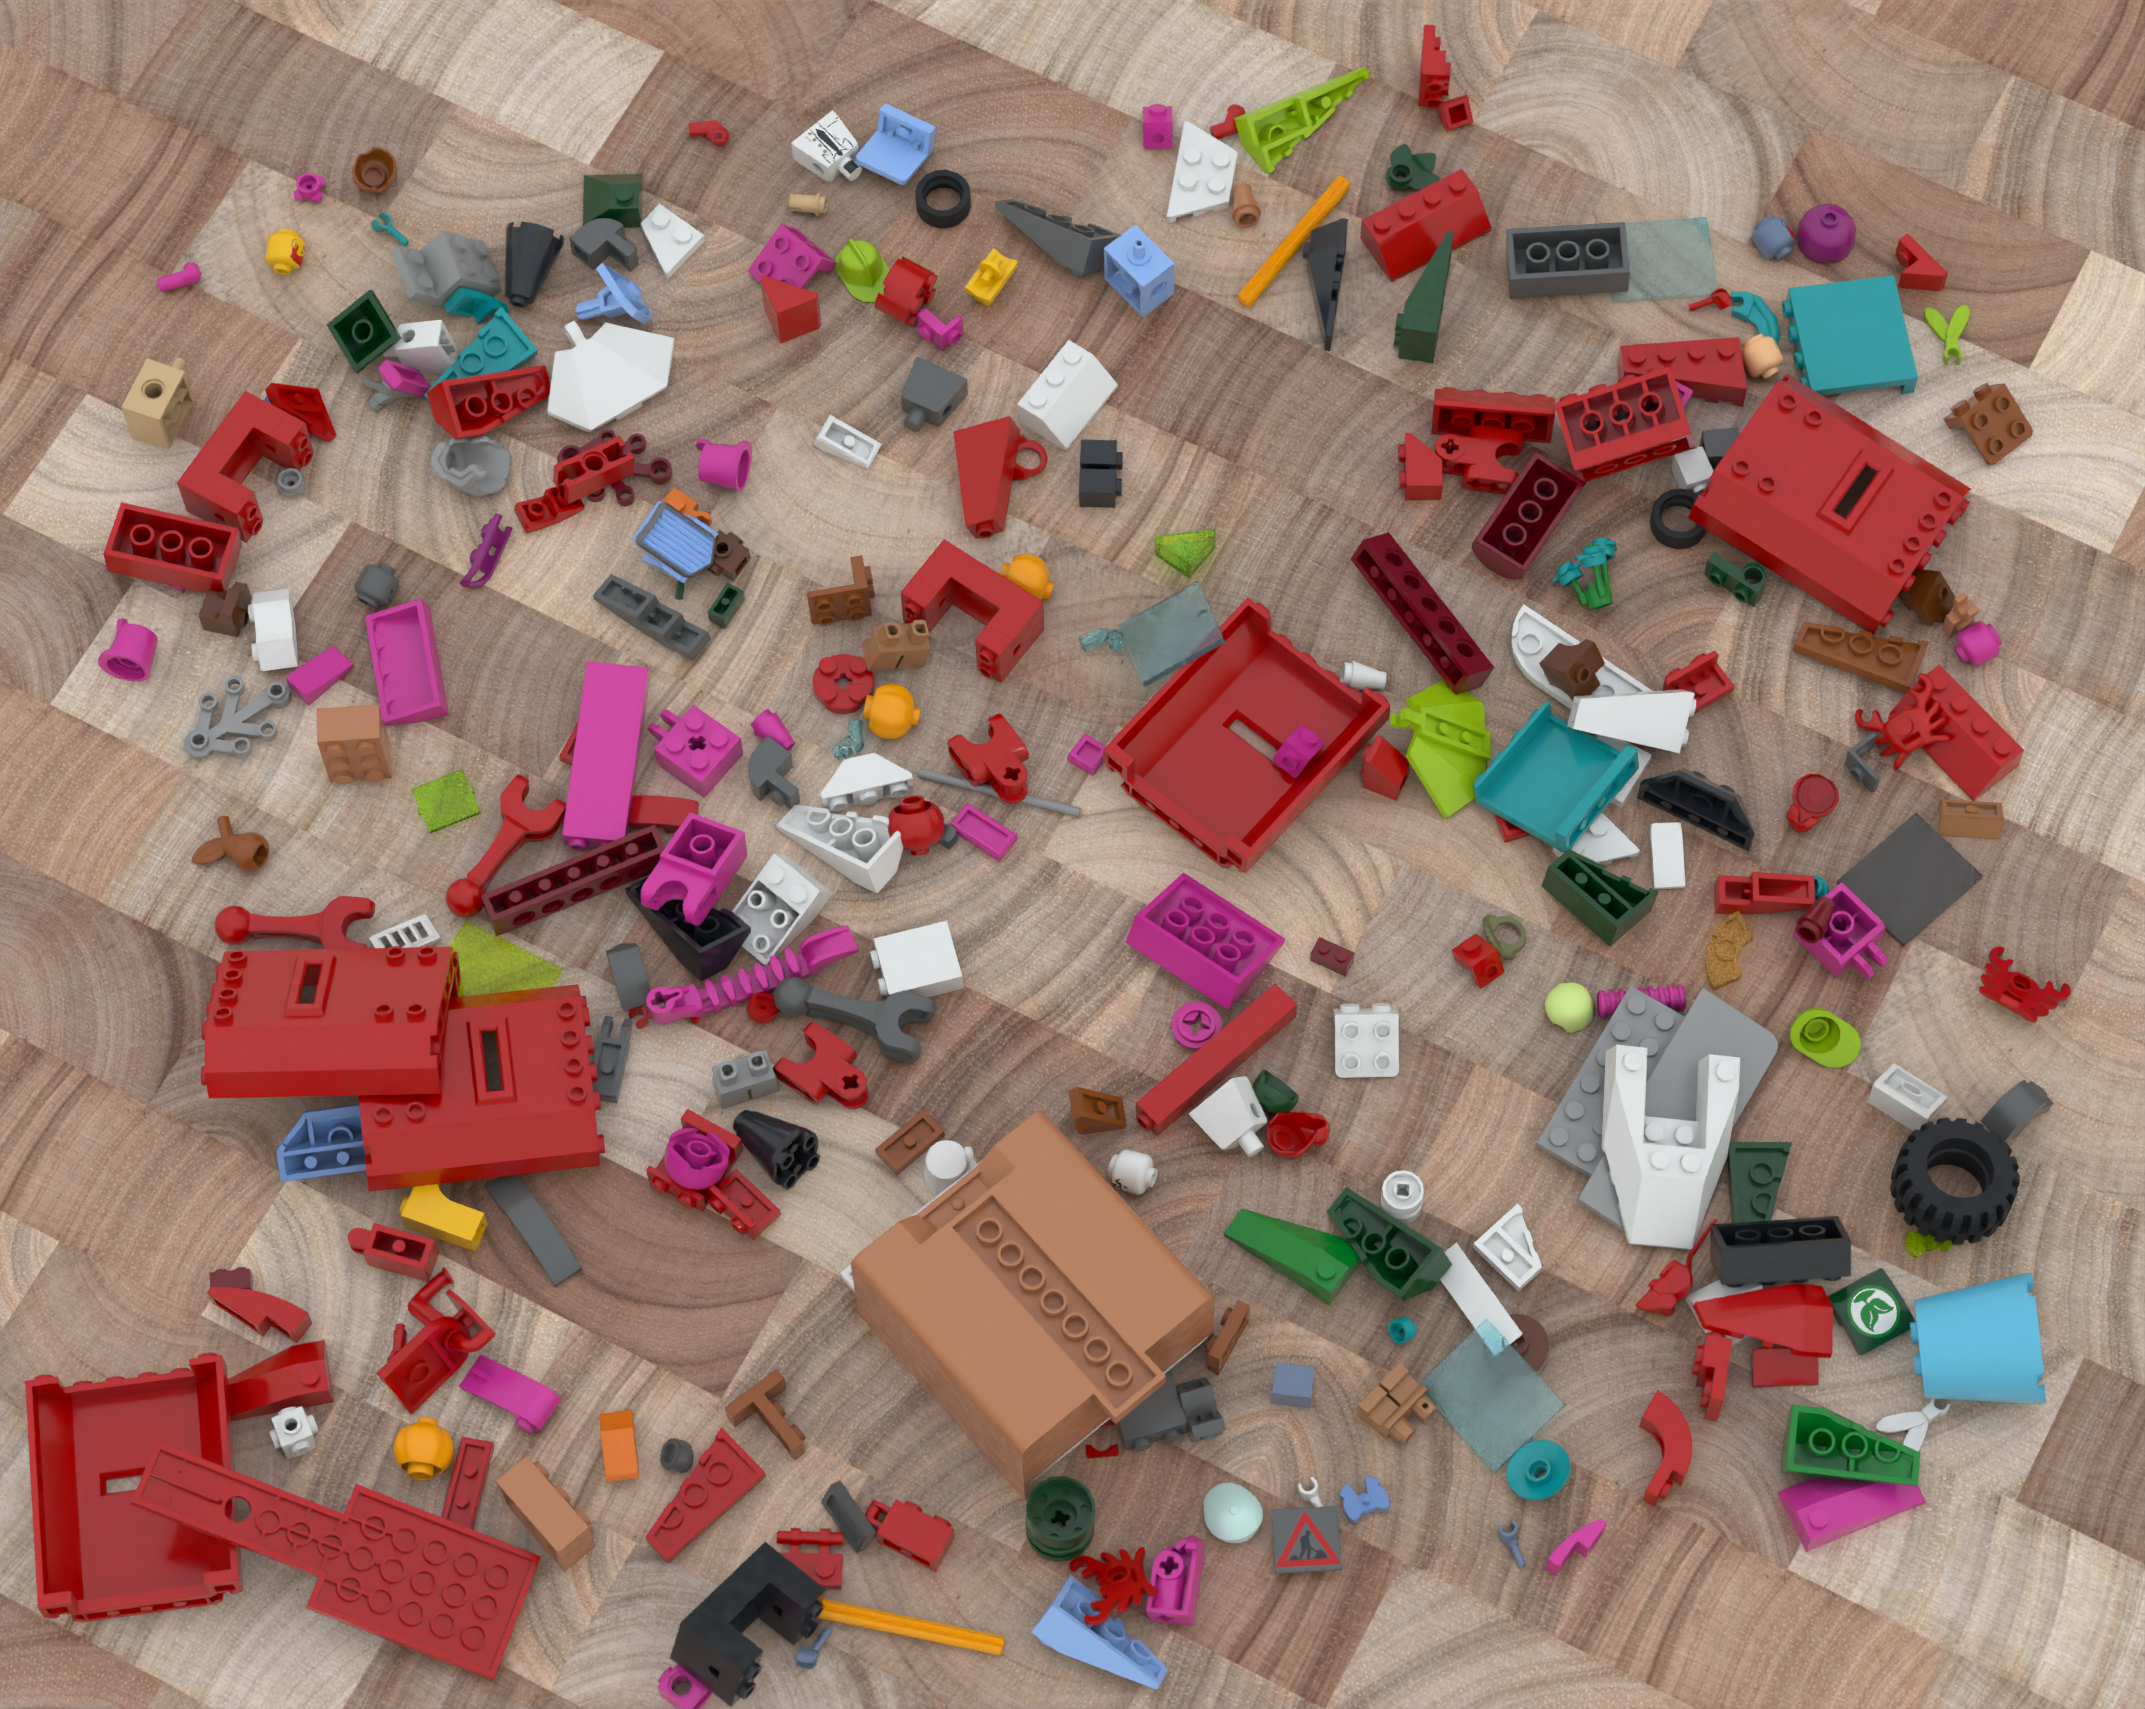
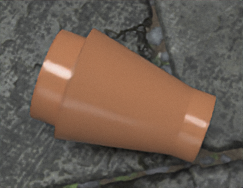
M1247 183L1237 184L1233 189L1232 218L1240 227H1252L1258 223L1261 210L1251 191V186Z

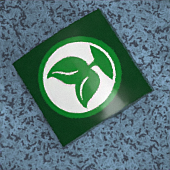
M1879 1268L1827 1296L1833 1306V1314L1839 1326H1844L1858 1355H1864L1911 1329L1910 1322H1915L1902 1296L1883 1268Z

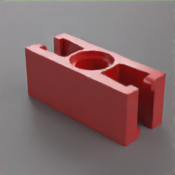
M620 436L554 465L553 483L557 489L562 488V483H564V499L567 504L634 474L635 458L631 452L626 453V457H623L625 443Z

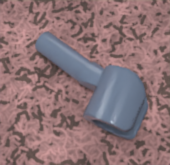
M1510 1519V1526L1513 1532H1503L1499 1524L1498 1537L1501 1542L1509 1545L1518 1567L1521 1568L1526 1566V1562L1517 1542L1518 1526L1514 1520Z
M825 1627L818 1639L813 1643L811 1649L802 1646L799 1648L796 1657L797 1666L807 1669L815 1667L819 1651L832 1633L830 1628Z

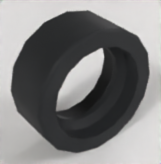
M935 170L926 174L918 182L915 190L916 210L921 220L928 225L937 228H951L960 224L968 216L971 209L970 186L965 178L957 172ZM949 188L960 194V202L949 210H937L927 205L926 196L935 189Z
M1671 489L1658 497L1654 502L1650 518L1651 531L1657 541L1673 549H1687L1701 541L1705 536L1706 529L1699 524H1696L1695 528L1689 531L1678 532L1669 529L1662 522L1663 512L1670 507L1682 506L1691 510L1699 496L1698 494L1686 489Z

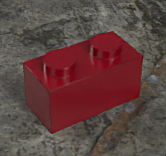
M1319 937L1311 952L1310 961L1346 977L1354 962L1355 953Z
M239 1267L230 1271L217 1269L215 1272H210V1288L233 1287L253 1290V1274L250 1269L245 1267Z

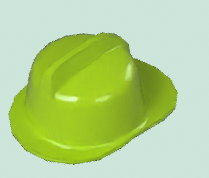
M849 239L847 245L839 251L835 258L837 274L854 298L862 302L873 303L878 293L884 295L885 285L882 283L890 269L871 243L864 240L853 241Z
M1818 1007L1810 1008L1803 1013L1798 1012L1796 1020L1790 1029V1039L1793 1046L1814 1061L1829 1068H1841L1849 1065L1857 1058L1861 1050V1039L1858 1032L1850 1024L1826 1009Z

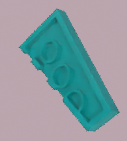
M500 307L495 312L492 320L483 326L473 342L463 349L459 354V358L451 367L444 371L430 389L445 380L516 370L538 355V350L505 310ZM425 393V395H424V400H425V401L429 404V406H430V403H429V400H428V397H427V393Z

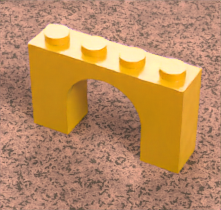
M440 1184L415 1186L410 1196L404 1197L399 1210L405 1227L473 1252L476 1251L488 1225L485 1213L451 1201L440 1191Z

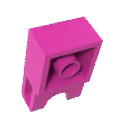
M690 812L660 854V861L643 884L641 889L642 906L652 910H659L667 901L674 899L683 900L684 922L699 926L748 856L745 832Z

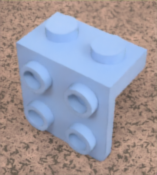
M885 103L879 110L877 131L858 152L855 161L864 168L900 185H905L933 152L936 127Z

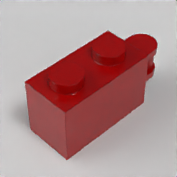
M376 1223L373 1224L371 1231L354 1228L347 1236L352 1251L364 1255L369 1266L429 1282L439 1256L434 1239Z
M872 1500L864 1515L874 1530L877 1531L878 1543L936 1572L955 1539L951 1523L940 1516L935 1515L931 1518L925 1515L918 1505L910 1501L902 1503L895 1500L892 1507H889L879 1501ZM880 1513L886 1516L883 1523L877 1521Z

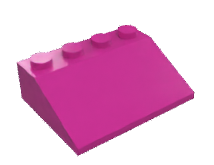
M1183 872L1135 916L1125 943L1229 1010L1246 993L1282 947L1286 939Z

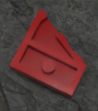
M271 383L265 389L271 405L305 422L308 432L326 442H331L337 436L319 389Z

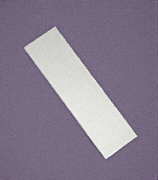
M1455 1243L1444 1252L1452 1265L1440 1280L1483 1340L1485 1337V1343L1492 1353L1497 1356L1504 1350L1502 1345L1503 1337L1506 1348L1523 1333L1459 1245Z

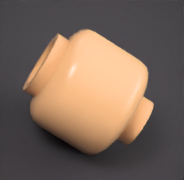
M1759 334L1741 345L1743 348L1741 350L1743 365L1750 377L1758 378L1762 376L1764 380H1767L1780 372L1778 366L1782 364L1784 357L1773 337H1764L1763 334Z

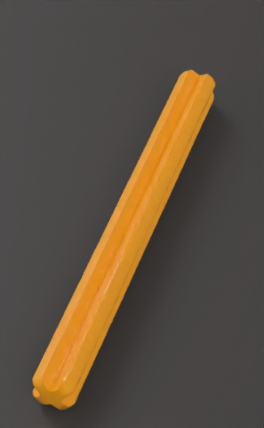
M1341 175L1335 178L1238 293V301L1241 304L1249 307L1255 302L1308 239L1312 230L1319 226L1350 189V181Z
M823 1599L822 1604L825 1607L817 1617L995 1655H1001L1005 1645V1638L1000 1635Z

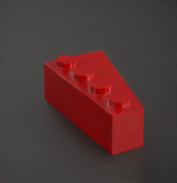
M1739 337L1620 346L1617 362L1619 379L1627 375L1638 377L1647 374V370L1655 366L1663 365L1665 368L1671 366L1675 381L1693 390L1694 394L1692 397L1705 398L1706 402L1718 403V400L1733 402V406H1744L1747 385Z

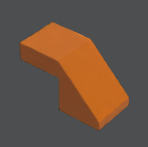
M632 1410L600 1414V1433L606 1482L639 1478Z

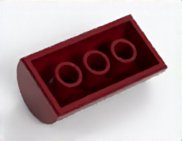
M1535 451L1473 541L1472 550L1475 556L1484 566L1502 577L1512 580L1523 578L1586 483Z

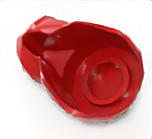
M1806 774L1797 780L1792 793L1793 804L1790 805L1789 811L1786 813V819L1789 821L1792 829L1798 833L1808 832L1819 823V819L1828 816L1835 809L1839 802V791L1833 781L1826 779L1820 774Z
M1304 1111L1277 1113L1268 1123L1266 1138L1273 1153L1282 1158L1294 1159L1303 1155L1312 1145L1322 1146L1329 1138L1330 1125L1324 1116L1318 1113L1308 1114Z

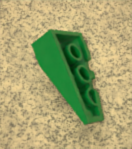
M1245 1209L1240 1210L1223 1233L1225 1237L1327 1305L1332 1303L1362 1262L1349 1242L1339 1236Z
M1791 1405L1783 1439L1780 1474L1918 1486L1920 1452L1888 1437L1874 1433L1864 1428V1426L1846 1420L1825 1408Z

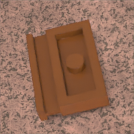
M1238 1300L1233 1309L1228 1307L1220 1322V1325L1223 1326L1218 1336L1212 1335L1205 1349V1352L1208 1353L1207 1365L1209 1366L1207 1370L1217 1375L1220 1374L1249 1322L1250 1305Z

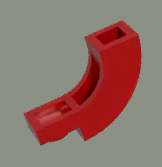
M1658 1390L1644 1412L1639 1426L1655 1438L1662 1453V1462L1645 1490L1643 1501L1652 1506H1655L1659 1497L1663 1500L1667 1498L1673 1487V1482L1682 1486L1692 1455L1691 1433L1683 1413L1670 1398Z

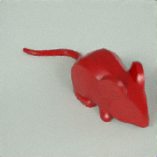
M1715 1218L1710 1224H1716L1717 1219ZM1710 1225L1688 1253L1686 1266L1673 1260L1660 1272L1659 1276L1661 1278L1659 1280L1653 1279L1648 1284L1650 1287L1649 1291L1636 1303L1638 1309L1659 1313L1664 1316H1671L1675 1312L1676 1304L1684 1300L1692 1290V1258L1709 1234Z

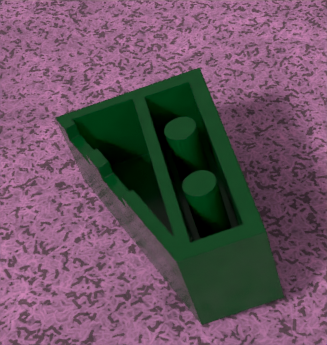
M1568 849L1548 866L1541 886L1607 945L1612 946L1651 912L1658 891L1652 888L1646 890L1631 883V878L1624 875L1618 877L1604 870L1605 866Z

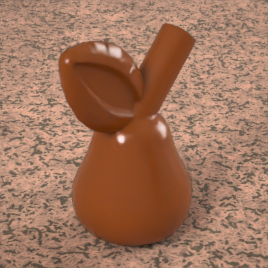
M220 816L217 819L221 838H215L202 844L192 857L193 863L209 864L226 855L236 867L244 872H255L266 863L269 855V844L264 836L256 832L233 834L229 817Z

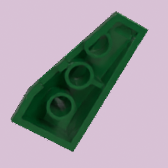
M1347 1187L1327 1210L1329 1216L1377 1283L1403 1301L1432 1290L1452 1265L1441 1247Z

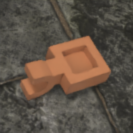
M1964 592L1954 598V610L1945 617L1942 630L1949 638L1974 624L1975 615L1979 613V608L1970 599L1967 601L1968 596Z

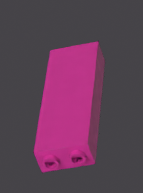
M587 661L562 832L564 845L569 846L570 849L585 851L587 848H598L625 837L629 833L632 798L635 790L650 682L648 667Z

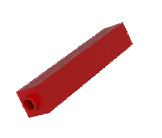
M1275 983L1136 1102V1120L1146 1131L1151 1129L1159 1136L1296 1017L1297 1004Z

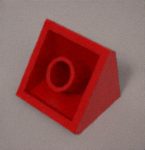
M762 276L761 287L764 311L780 344L820 328L821 317L817 293Z

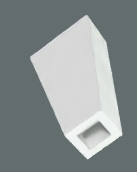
M1682 689L1574 696L1567 727L1680 753L1681 747H1685L1688 741L1689 730L1686 729L1688 718L1694 715L1696 699H1693V692Z

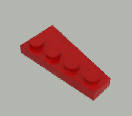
M721 1427L708 1450H705L698 1460V1464L689 1477H686L679 1487L680 1490L672 1502L668 1503L645 1536L646 1541L667 1563H670L766 1477L765 1472Z

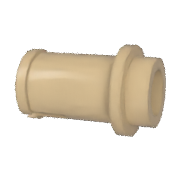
M791 193L789 200L790 212L815 213V216L826 214L827 196H822L821 193H817V195Z

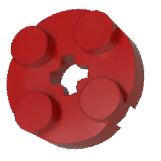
M850 654L824 657L819 662V666L813 675L814 695L818 702L820 701L826 706L827 710L833 713L849 714L856 712L866 702L867 695H873V673L868 671L866 661L862 657ZM843 678L852 682V684H847L846 689H840V685L835 683Z

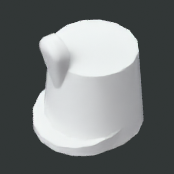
M950 1140L937 1142L930 1147L926 1154L923 1178L926 1187L933 1194L939 1195L977 1164L973 1159L972 1147L966 1146L964 1150L960 1144Z

